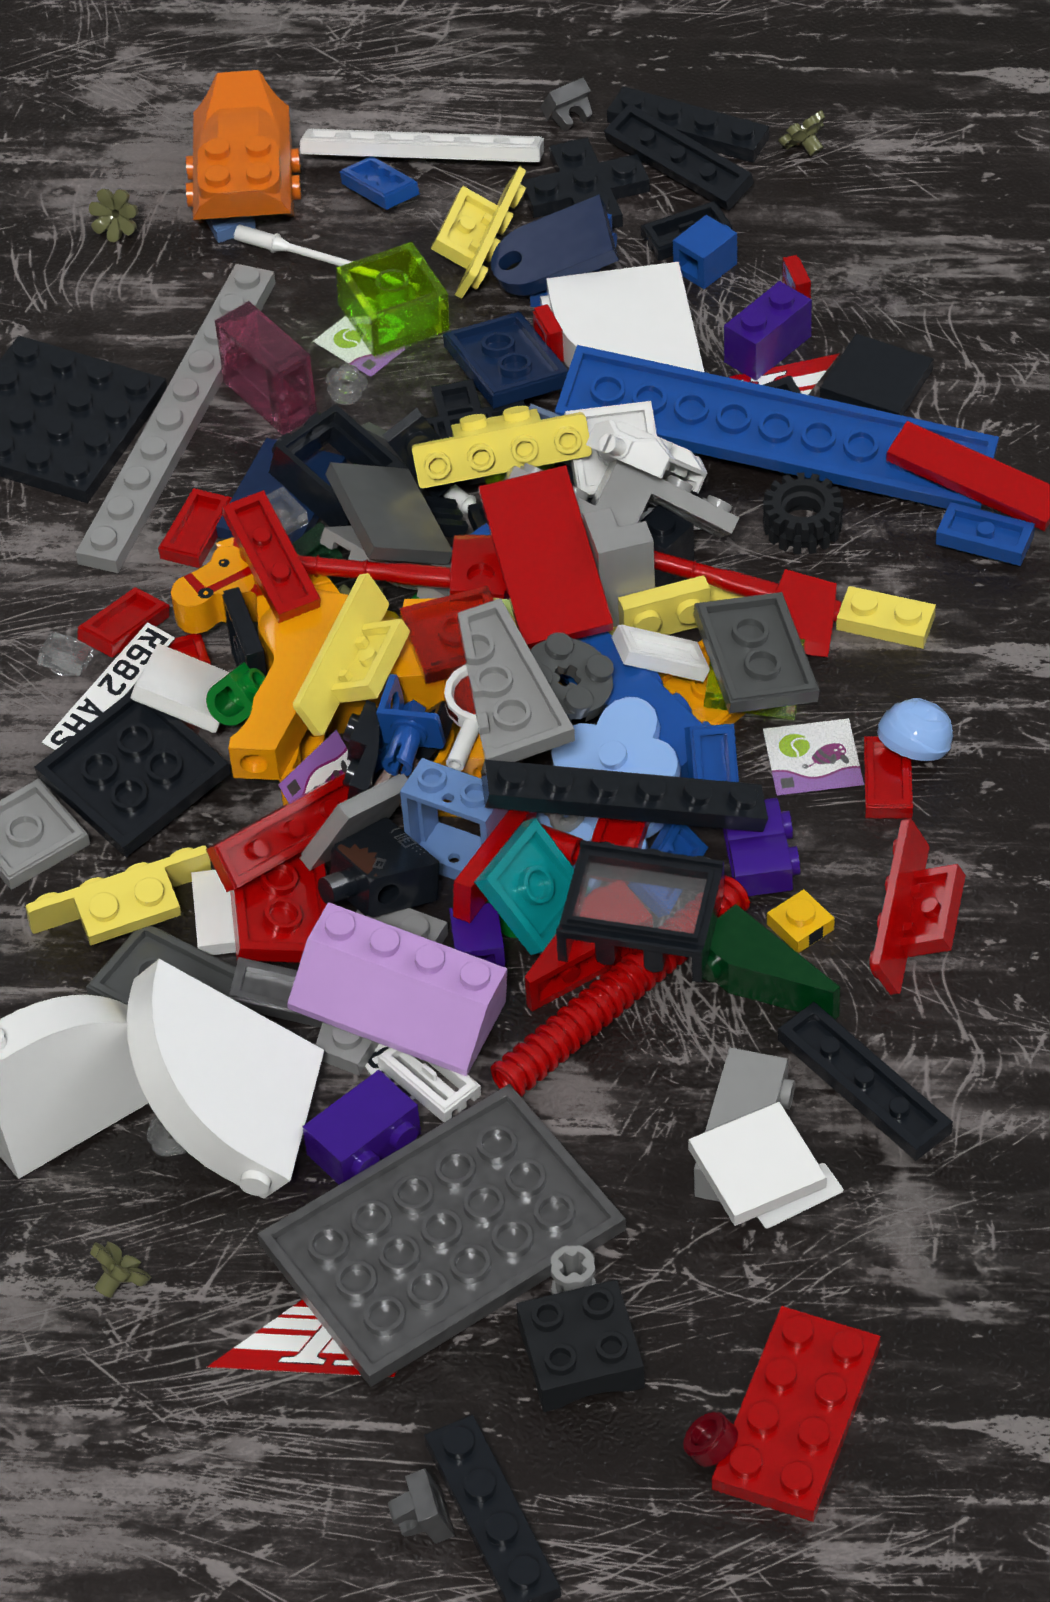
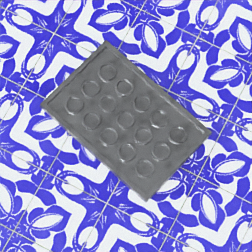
M509 1084L258 1233V1239L263 1250L365 1381L372 1387L551 1277L550 1258L562 1246L581 1245L591 1252L626 1230V1219Z

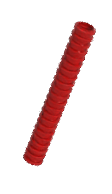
M724 875V893L718 917L735 904L746 912L750 907V900L746 890L737 880ZM700 893L695 898V901H690L685 906V910H679L674 915V918L668 919L664 923V927H659V929L694 934L703 893ZM633 949L632 953H627L623 956L621 962H616L610 968L611 971H605L600 976V980H594L589 985V989H583L577 998H572L567 1006L561 1007L557 1011V1016H550L546 1020V1025H539L535 1029V1034H528L524 1039V1043H517L513 1048V1052L505 1053L502 1061H496L492 1064L491 1074L497 1087L502 1089L510 1084L522 1098L525 1095V1090L533 1089L536 1081H542L546 1078L547 1072L556 1070L558 1063H564L569 1058V1054H575L580 1049V1045H586L591 1040V1036L598 1035L602 1027L609 1026L613 1018L621 1016L624 1009H629L634 1004V1000H640L645 995V991H651L656 983L663 981L666 974L674 972L677 965H682L687 960V957L666 954L663 970L661 972H651L644 967L643 950Z

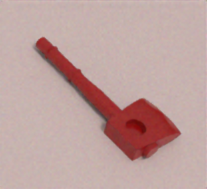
M454 535L451 567L409 563L369 562L368 559L366 561L324 558L319 555L316 557L298 555L306 572L315 575V577L322 575L357 579L360 574L369 573L372 579L377 581L450 589V598H479L487 600L488 597L509 599L491 535Z
M654 550V569L688 579L704 575L709 585L744 597L782 592L805 654L828 657L833 622H836L841 607V601L835 600L837 583L785 569L778 584Z

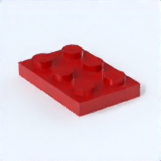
M302 852L241 887L230 891L237 960L241 957L254 961L300 963L307 938L327 905L321 898L318 890V880L326 876L325 863L309 871L300 859L302 856Z

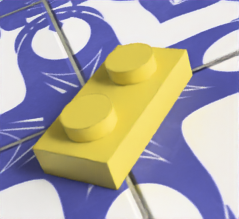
M848 586L836 618V630L924 649L935 618L936 605Z

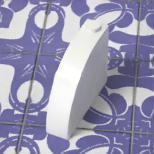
M679 262L546 278L547 295L540 296V306L549 305L562 330L564 362L568 368L577 345L704 372Z
M158 959L134 978L128 1001L127 1039L131 1060L141 1089L162 1125L191 1156L218 1175L239 1185L244 1192L265 1199L291 1181L303 1134L302 1126L306 1123L324 1050L163 960Z
M69 995L34 1003L0 1019V1157L18 1179L148 1104L135 1074L127 1039L128 1005L103 996Z

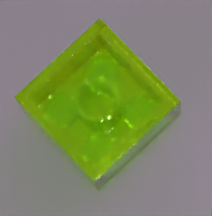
M413 242L336 267L338 304L373 357L449 330L448 293Z

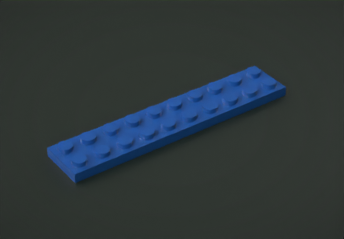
M581 345L576 347L555 409V414L563 416L565 411L651 401L657 436L693 453L796 476L797 473H805L804 477L810 479L813 473L820 475L819 481H824L827 478L833 484L945 509L948 508L950 502L981 509L982 503L886 461L887 451L906 421L992 459L995 458L999 440L998 436Z

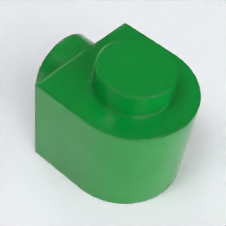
M243 662L209 689L206 697L207 708L212 717L221 724L228 726L237 725L247 719L251 714L254 696L266 676L256 668L250 669Z

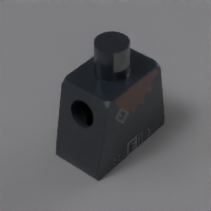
M385 817L333 846L331 850L330 875L318 880L319 894L326 904L328 902L335 904L346 899L367 917H376L431 903L437 900L439 861L388 817Z

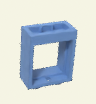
M421 758L400 790L404 832L439 861V875L453 880L458 877L509 811L485 808L481 778ZM446 799V800H449V801H452V802L447 803V802H444L443 800ZM437 809L480 824L481 837L439 822ZM452 858L459 859V861L455 863H452L449 860Z

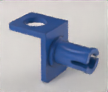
M397 674L389 675L376 715L384 743L390 744L382 762L384 770L396 776L402 763L401 774L408 776L412 772L419 747L442 749L446 740L438 714L403 710L404 697Z

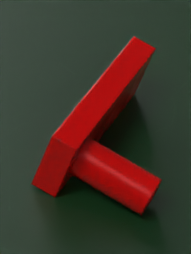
M262 490L223 505L222 515L239 546L240 557L251 569L277 622L281 623L320 608L321 598L265 491Z
M509 810L454 880L453 917L471 923L487 901V898L474 881L522 822L536 818L537 812ZM541 824L571 865H575L580 851V842L583 839Z

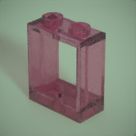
M250 301L215 320L224 383L282 435L305 424L308 418L317 412L310 354Z

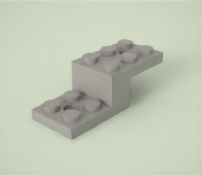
M618 459L609 464L590 503L587 502L589 494L573 486L582 520L583 513L611 507L618 527L638 523L647 502L654 506L659 504L693 523L694 526L718 538L732 534L739 520V517L730 513L733 506L712 495L701 499L690 493L692 485L675 476L668 475L667 478L661 479ZM525 463L520 468L514 466L507 471L504 480L543 470Z

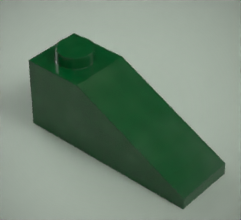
M735 904L717 918L703 976L705 980L717 983L729 994L796 1012H801L811 1003L815 1002L832 1018L836 1019L839 1017V985Z

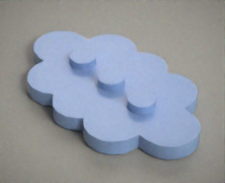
M625 697L615 700L605 708L597 725L586 723L573 725L575 741L553 748L551 751L553 766L680 777L681 767L676 752L668 743L659 740L661 727L655 709L647 701L638 697ZM537 813L536 819L539 823L552 827L549 818L544 813ZM584 817L583 822L577 828L565 833L582 838L585 841H591L598 818ZM650 822L641 849H649L646 839L661 830L665 823ZM590 879L588 887L591 891L586 898L593 891L599 889L602 882Z

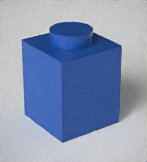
M705 215L673 240V262H679L681 274L684 278L705 289L737 265V233L727 225L721 224L710 216Z

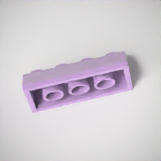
M328 902L307 938L288 999L287 1008L467 1076L506 1003L507 968Z

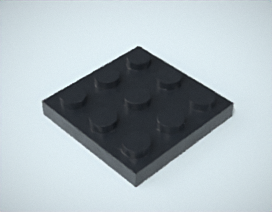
M133 689L34 767L37 777L126 858L231 774L229 763L180 719L132 700L130 697Z

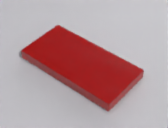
M567 466L478 486L479 496L516 625L529 649L531 650L536 644L546 641L550 634L556 632L565 633L571 638L579 639L612 631V617Z

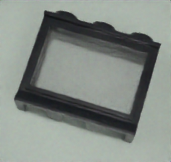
M581 840L580 851L562 917L556 929L558 961L568 962L573 940L595 943L596 960L604 965L614 964L618 946L643 950L644 967L651 972H661L664 967L666 954L691 957L692 981L702 983L724 893V861L709 859L704 856L666 853L657 849H639L614 845L609 842L598 843Z

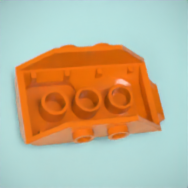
M259 70L217 73L203 101L193 112V156H186L188 180H193V182L186 183V198L188 207H193V221L196 223H204V219L286 214L288 217H294V200L301 199L300 176L293 175V173H301L299 148L292 149L289 106L275 94Z

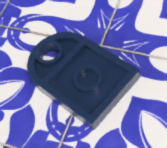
M600 195L525 224L505 236L495 248L491 258L492 272L502 289L514 295H532L547 290L546 278L589 273L619 261L606 207ZM520 262L515 268L507 270L512 264Z

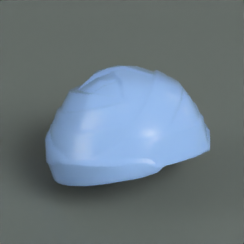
M912 698L895 703L889 710H886L880 719L877 730L879 739L890 750L904 757L919 761L941 759L951 749L953 739L951 720L946 712L937 704L921 698Z

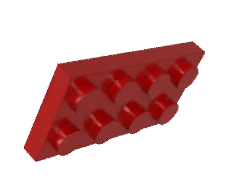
M781 1306L734 1422L738 1433L736 1443L731 1452L717 1464L712 1477V1490L814 1522L880 1349L881 1336Z

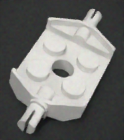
M612 419L595 424L586 443L587 446L661 479L663 477L667 478L668 475L675 476L692 485L691 490L699 493L707 475L702 460L699 456H694L692 451L622 421L614 422Z

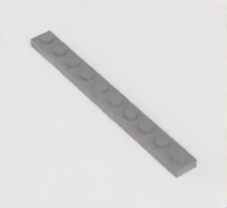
M235 264L76 551L77 563L79 565L119 573L275 286L274 271Z

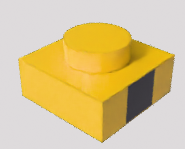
M803 889L767 912V925L797 953H800L834 930L835 918Z

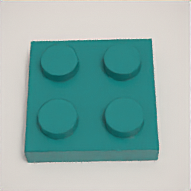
M533 818L522 822L474 883L529 954L533 955L543 952L556 935V929L560 924L574 867L539 821ZM589 887L587 888L585 898L591 891Z

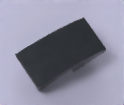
M368 700L360 716L354 713L351 715L343 735V740L349 742L347 760L351 761L343 780V785L349 787L348 799L372 788L374 784L380 731L376 715V703Z

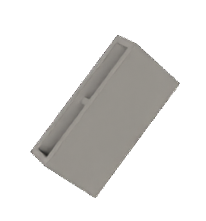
M611 507L583 513V523L612 617L613 627H617L619 625L618 597L655 588L654 541L646 521L618 527Z

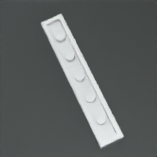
M308 129L300 140V154L540 162L544 153V138L540 136Z

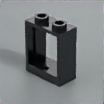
M335 404L322 414L320 412L314 413L308 418L303 427L293 434L286 433L282 435L272 448L273 457L269 473L329 527L351 526L333 488L302 462L329 443L352 464L409 469Z

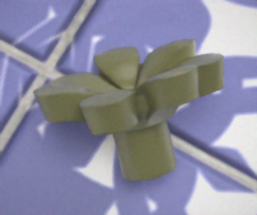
M820 110L815 115L806 119L802 123L803 126H800L798 123L790 126L786 130L788 133L781 136L778 142L787 150L796 145H803L810 157L818 154L824 148L816 137L818 131L824 127L823 121L825 116L823 111Z
M109 189L99 190L97 198L100 202H91L89 205L90 214L99 218L92 223V229L98 234L108 230L107 239L110 242H117L121 238L122 232L128 236L133 234L137 229V225L131 218L138 214V208L136 205L128 203L129 193L123 189L116 190L115 194Z
M107 1241L104 1247L94 1242L90 1254L101 1263L104 1271L94 1288L102 1295L111 1298L121 1283L131 1282L138 1286H145L151 1279V1276L146 1271L138 1268L142 1262L130 1255L122 1257V1250L116 1244Z

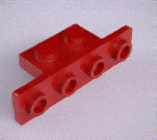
M911 818L901 820L898 837L893 842L894 856L891 871L885 880V900L882 912L878 915L877 919L878 933L875 948L870 953L869 958L873 976L879 979L889 995L901 993L908 957L952 950L966 877L958 864L925 869L929 844Z

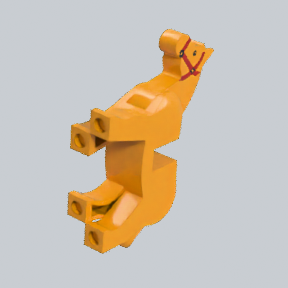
M234 537L216 542L217 549L214 551L212 559L206 565L175 581L171 589L175 620L184 632L191 634L206 632L219 622L226 623L222 598L223 591L239 587L252 622H258V635L264 650L267 675L254 696L249 718L240 730L230 737L228 749L233 778L279 780L281 782L321 745L331 732L337 729L338 733L344 734L351 715L354 713L360 716L366 703L364 700L340 703L325 734L320 736H314L293 708V702L348 595L340 593L327 576L318 575L315 577V575L308 574L321 598L320 608L278 623L264 595L258 596L253 573L248 564L240 557L239 546ZM479 598L404 599L401 618L411 632L390 674L398 675L404 697V705L409 701L415 700L426 707L425 711H427L440 701L445 700L446 681L455 670L466 664L458 624V612L490 601ZM386 680V682H385V684H384V687H383L382 691L380 692L378 698H377V699H370V700H368V701H371V702L376 703V708H377V709H378V706H379V703H380L382 694H383V692H384V689H385L387 680ZM467 682L459 687L454 699L462 710L476 714L470 682ZM454 721L444 748L440 749L433 761L447 766L446 760L461 728ZM478 734L465 767L461 772L481 778L484 755L480 734ZM281 790L282 801L284 806L289 802L287 801L285 795ZM446 799L443 800L444 802H447V803L452 802V801H449V800H446ZM437 809L438 817H458Z

